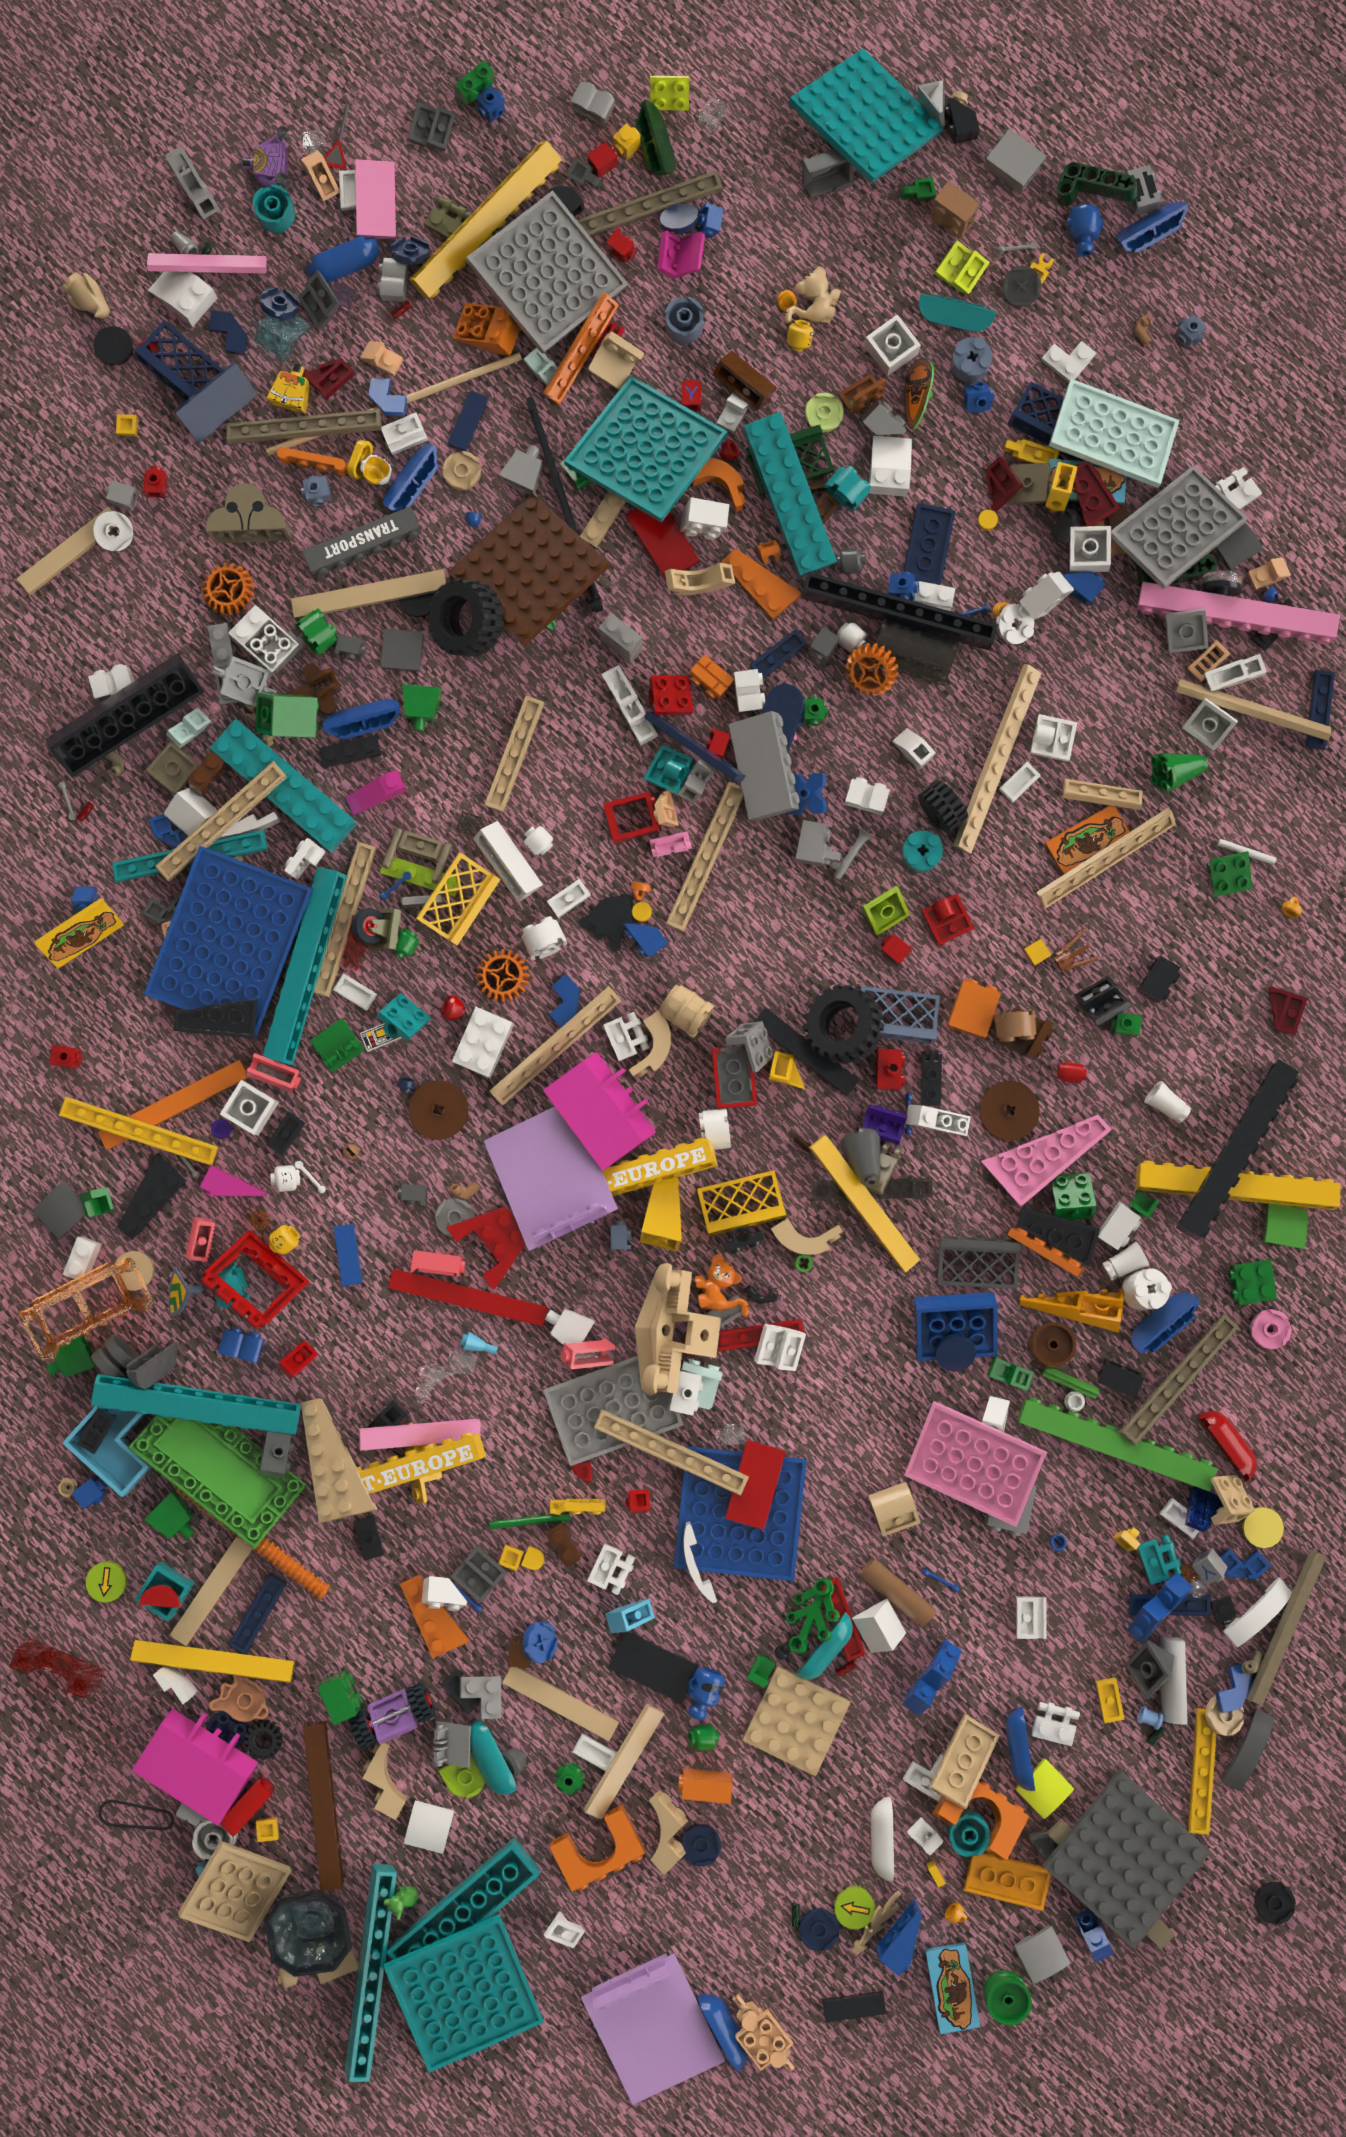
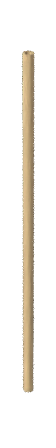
M520 352L405 395L407 403L522 360ZM377 406V407L371 408V409H369V410H376V409H380V408ZM321 436L293 438L266 448L268 456L276 454L280 447L292 448Z

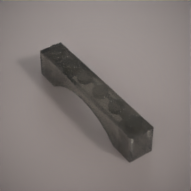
M932 1177L890 1179L882 1195L869 1191L874 1199L933 1198ZM834 1180L810 1181L811 1201L848 1200Z

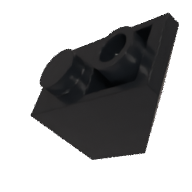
M949 98L947 107H945V118L950 121V137L954 138L955 144L978 139L980 128L976 112L956 99Z
M1068 501L1065 510L1061 513L1050 535L1068 543L1070 540V527H1077L1082 518L1078 502Z
M394 1399L367 1428L397 1426L410 1412L397 1399Z

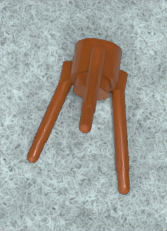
M1083 928L1060 951L1055 953L1057 956L1053 959L1060 971H1069L1072 968L1099 959L1096 956L1073 963L1075 956L1090 948L1089 944L1072 954L1069 952L1065 953L1086 932V928Z

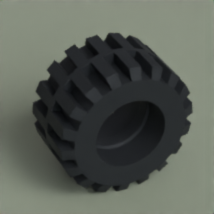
M940 780L934 781L918 795L920 806L925 814L940 830L948 834L968 819L966 807L961 799L946 783Z

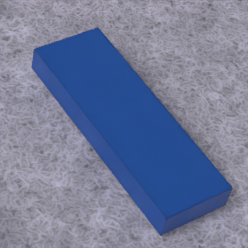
M355 1225L335 1226L334 1234L342 1286L363 1283Z

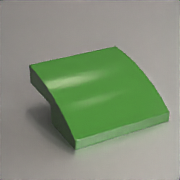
M1267 1204L1263 1242L1305 1249L1308 1210L1285 1205Z

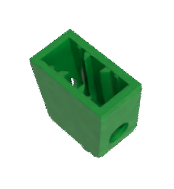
M403 684L404 713L407 720H413V731L424 732L425 721H435L442 696L440 687Z
M83 1332L76 1333L52 1352L55 1361L46 1366L50 1375L53 1376L61 1371L65 1378L97 1367L91 1358L93 1351Z
M174 1490L144 1520L170 1539L179 1532L185 1540H188L195 1533L187 1524L194 1515L180 1494L176 1492L177 1490Z

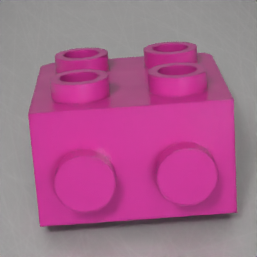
M669 231L662 232L657 270L673 279L699 271L702 264L705 234L699 232L679 238Z

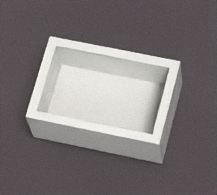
M475 1007L452 1062L491 1079L514 1026L513 1022Z

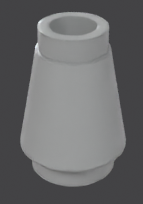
M179 231L171 235V241L180 254H198L199 249L196 242Z

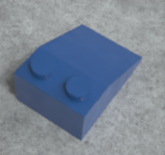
M915 1899L876 1945L879 1960L898 1976L902 1972H906L911 1965L910 1961L912 1960L922 1916L918 1901Z

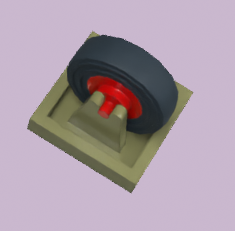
M367 908L358 911L352 920V932L355 938L364 944H368V949L396 950L401 910H375Z

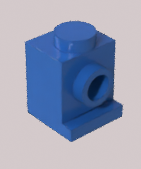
M705 203L698 210V214H700L698 221L699 232L705 234V238H713L720 232L723 208Z

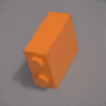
M972 979L963 980L946 1027L985 1039L1001 993L997 991L996 987L990 985L983 987L978 985V981Z
M683 1768V1774H679L678 1792H681V1799L731 1804L732 1773Z

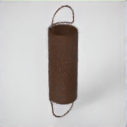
M796 1135L793 1141L808 1153H811L809 1149L811 1145L802 1137Z

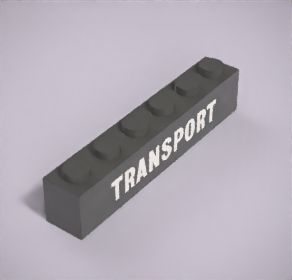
M410 506L307 548L302 552L313 577L320 578L326 576L331 570L345 568L348 563L353 561L354 563L360 562L365 559V556L380 554L383 551L382 549L389 546L390 548L397 547L406 539L414 540L422 532Z

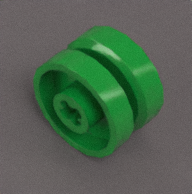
M1004 1969L994 1972L987 1978L984 1983L983 1997L993 2019L1002 2025L1008 2026L1024 2021L1031 2011L1032 2000L1022 1977L1014 1971Z

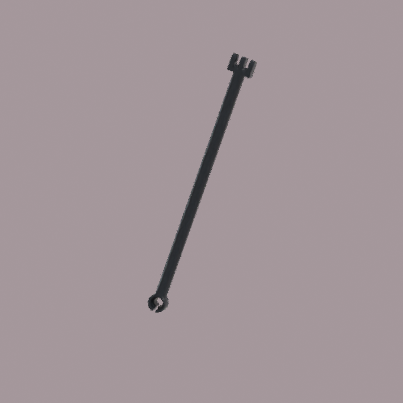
M528 397V410L566 523L578 534L533 397ZM593 582L588 587L592 599L588 602L591 611H596L597 613L604 609L595 582Z

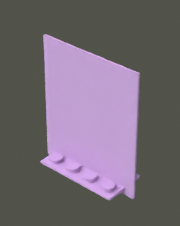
M555 1106L484 1140L529 1251L564 1234L575 1231V1229L590 1222L594 1223V1220L618 1209L602 1170Z
M665 1953L619 1976L608 1979V1981L593 1987L592 1992L581 1997L632 2105L725 2062L722 2052L674 1953L669 1956Z

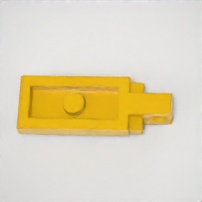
M1025 439L1017 440L1016 442L1007 440L1003 451L1011 453L1012 458L1028 464L1048 463L1049 459H1057L1060 452L1059 450Z
M605 1499L550 1500V1514L560 1515L564 1511H569L570 1514H581V1511H589L590 1514L597 1515L605 1512L606 1509Z

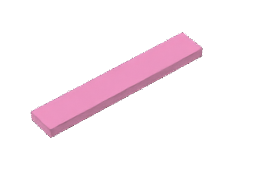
M148 253L147 269L148 271L265 274L267 258L266 256Z
M480 1419L359 1429V1449L361 1451L429 1445L432 1443L441 1444L442 1440L451 1437L455 1441L461 1439V1434L472 1431V1435L480 1434Z

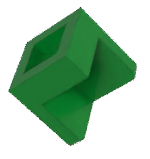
M107 1187L91 1190L80 1195L87 1218L102 1215L114 1209Z
M1138 1191L1127 1207L1138 1213L1142 1218H1149L1159 1204V1201L1153 1200L1143 1192Z
M758 1653L746 1674L747 1679L765 1688L769 1682L768 1677L775 1666V1662Z

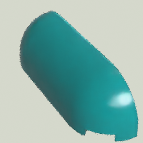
M924 293L920 294V311L931 322L977 332L988 328L996 316V311L986 309V306L936 294H931V296Z
M846 1612L830 1630L831 1639L827 1642L821 1641L795 1673V1676L804 1680L819 1677L847 1644L852 1636L853 1626L851 1618Z
M475 1719L469 1725L471 1726L470 1753L486 1785L492 1792L499 1795H509L516 1792V1783L492 1734L483 1722Z

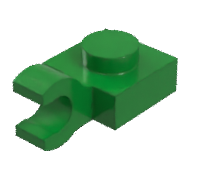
M933 177L915 179L913 186H903L902 192H900L901 200L911 199L914 196L916 197V202L935 199L936 190Z

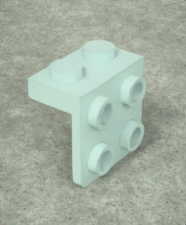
M689 1358L688 1361H683L681 1371L702 1376L701 1380H704L702 1391L698 1392L697 1400H699L698 1407L709 1410L713 1406L719 1381H721L723 1373L719 1371L720 1367L708 1364L705 1367L700 1365V1361Z

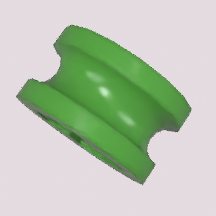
M801 1254L795 1260V1267L801 1272H808L813 1266V1260L808 1255ZM803 1257L804 1260L806 1258L809 1260L807 1263L808 1268L806 1269L799 1267L800 1259Z

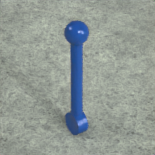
M984 605L982 608L959 614L967 616L979 612L987 613L990 607Z
M406 871L399 881L385 893L380 894V899L386 900L387 895L402 882L412 877L411 872Z
M906 1093L905 1095L907 1111L908 1105H911L913 1098L911 1093ZM907 1125L905 1133L910 1135L913 1130L911 1125Z
M925 1568L921 1571L952 1588L953 1592H958L960 1589L957 1584L953 1585Z
M453 1583L461 1595L474 1607L475 1611L481 1612L482 1606L477 1605Z

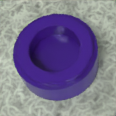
M218 1119L213 1122L211 1132L214 1137L225 1139L230 1136L232 1126L229 1121Z

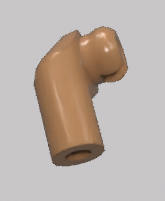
M1146 315L1138 319L1135 327V335L1144 347L1152 342V339L1147 334L1151 319Z
M476 1182L468 1187L453 1184L450 1187L452 1196L464 1200L481 1190Z

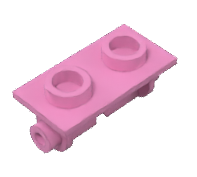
M688 831L650 839L653 857L657 856V858L672 852H688V849H692Z

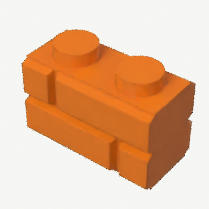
M703 655L689 672L690 681L697 687L701 685L706 690L705 694L712 700L716 698L719 701L733 686L735 681L706 655Z

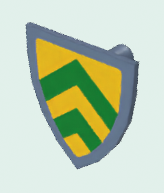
M176 1267L173 1269L169 1285L170 1317L177 1316L187 1306L190 1294H200L202 1292L201 1286H187Z

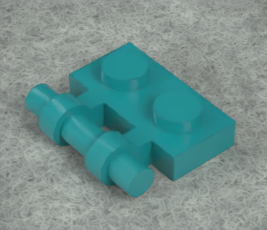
M1169 1534L1161 1536L1162 1545H1158L1157 1540L1154 1538L1140 1543L1137 1548L1149 1584L1151 1585L1169 1579L1167 1570L1172 1569L1174 1575L1177 1573L1182 1574L1181 1562L1176 1557L1175 1545L1170 1540ZM1163 1552H1166L1169 1561L1166 1563L1161 1554Z

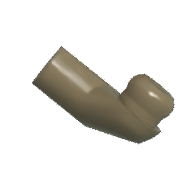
M113 751L105 756L112 762L110 773L113 776H121L124 772V760Z
M1254 1650L1251 1660L1242 1663V1671L1248 1675L1258 1672L1264 1654Z

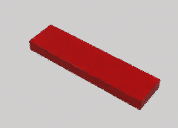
M836 1577L830 1579L834 1587L831 1594L834 1610L839 1612V1619L846 1612L850 1616L853 1626L852 1636L843 1647V1652L848 1662L864 1656L866 1653L852 1619L853 1617L839 1578Z

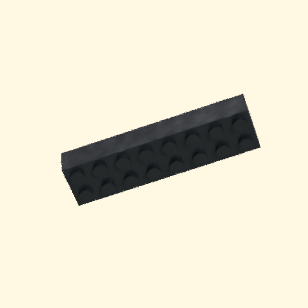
M177 653L45 740L48 748L73 778L205 691L181 655Z

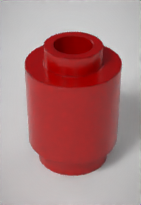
M1059 1063L1057 1079L1081 1084L1082 1080H1086L1087 1069H1084V1064Z

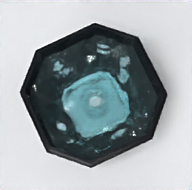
M320 1889L282 1896L264 1920L272 1962L294 1977L333 1972L352 1949L350 1927L345 1907L339 1902L337 1897L329 1895L328 1892Z

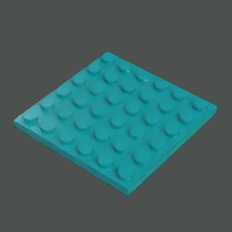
M863 48L791 96L788 104L871 184L941 134L945 128L940 126L939 121L931 117L925 111V108Z
M630 376L566 457L564 465L662 522L726 439L728 431L635 377Z
M500 1914L384 1964L385 1972L429 2073L544 2023L543 2016Z

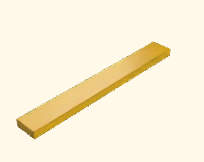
M70 1097L64 1098L59 1116L210 1166L213 1165L218 1146Z
M823 1135L809 1149L899 1268L906 1273L920 1259L866 1187L861 1184L857 1175L829 1138Z
M140 1640L134 1641L130 1658L131 1662L291 1683L295 1665L294 1661Z

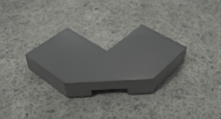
M178 892L169 907L152 897L141 914L159 925L171 921L182 892Z

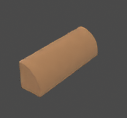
M872 1557L858 1574L859 1577L885 1599L887 1598L891 1604L920 1628L924 1627L936 1615L937 1611L876 1558Z

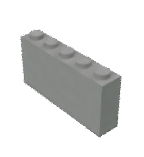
M773 711L729 724L738 770L746 775L743 781H741L748 819L753 821H759L799 809L798 803L800 800L794 787L795 777L791 773L790 768L791 758L786 749L787 739L782 730L783 719L779 713Z

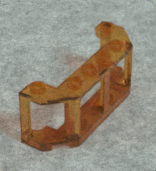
M129 1257L116 1265L114 1261L106 1263L33 1300L29 1304L31 1308L23 1310L17 1315L24 1325L41 1361H49L57 1357L59 1352L58 1346H66L72 1342V1339L78 1336H86L91 1332V1329L107 1325L110 1322L109 1320L126 1315L130 1309L145 1312L155 1302L135 1261ZM135 1271L146 1297L131 1298L120 1274ZM113 1276L124 1301L118 1306L94 1317L80 1291ZM73 1295L84 1317V1323L57 1337H53L41 1311ZM34 1318L37 1319L47 1339V1344L41 1350L28 1326L29 1323L34 1321Z

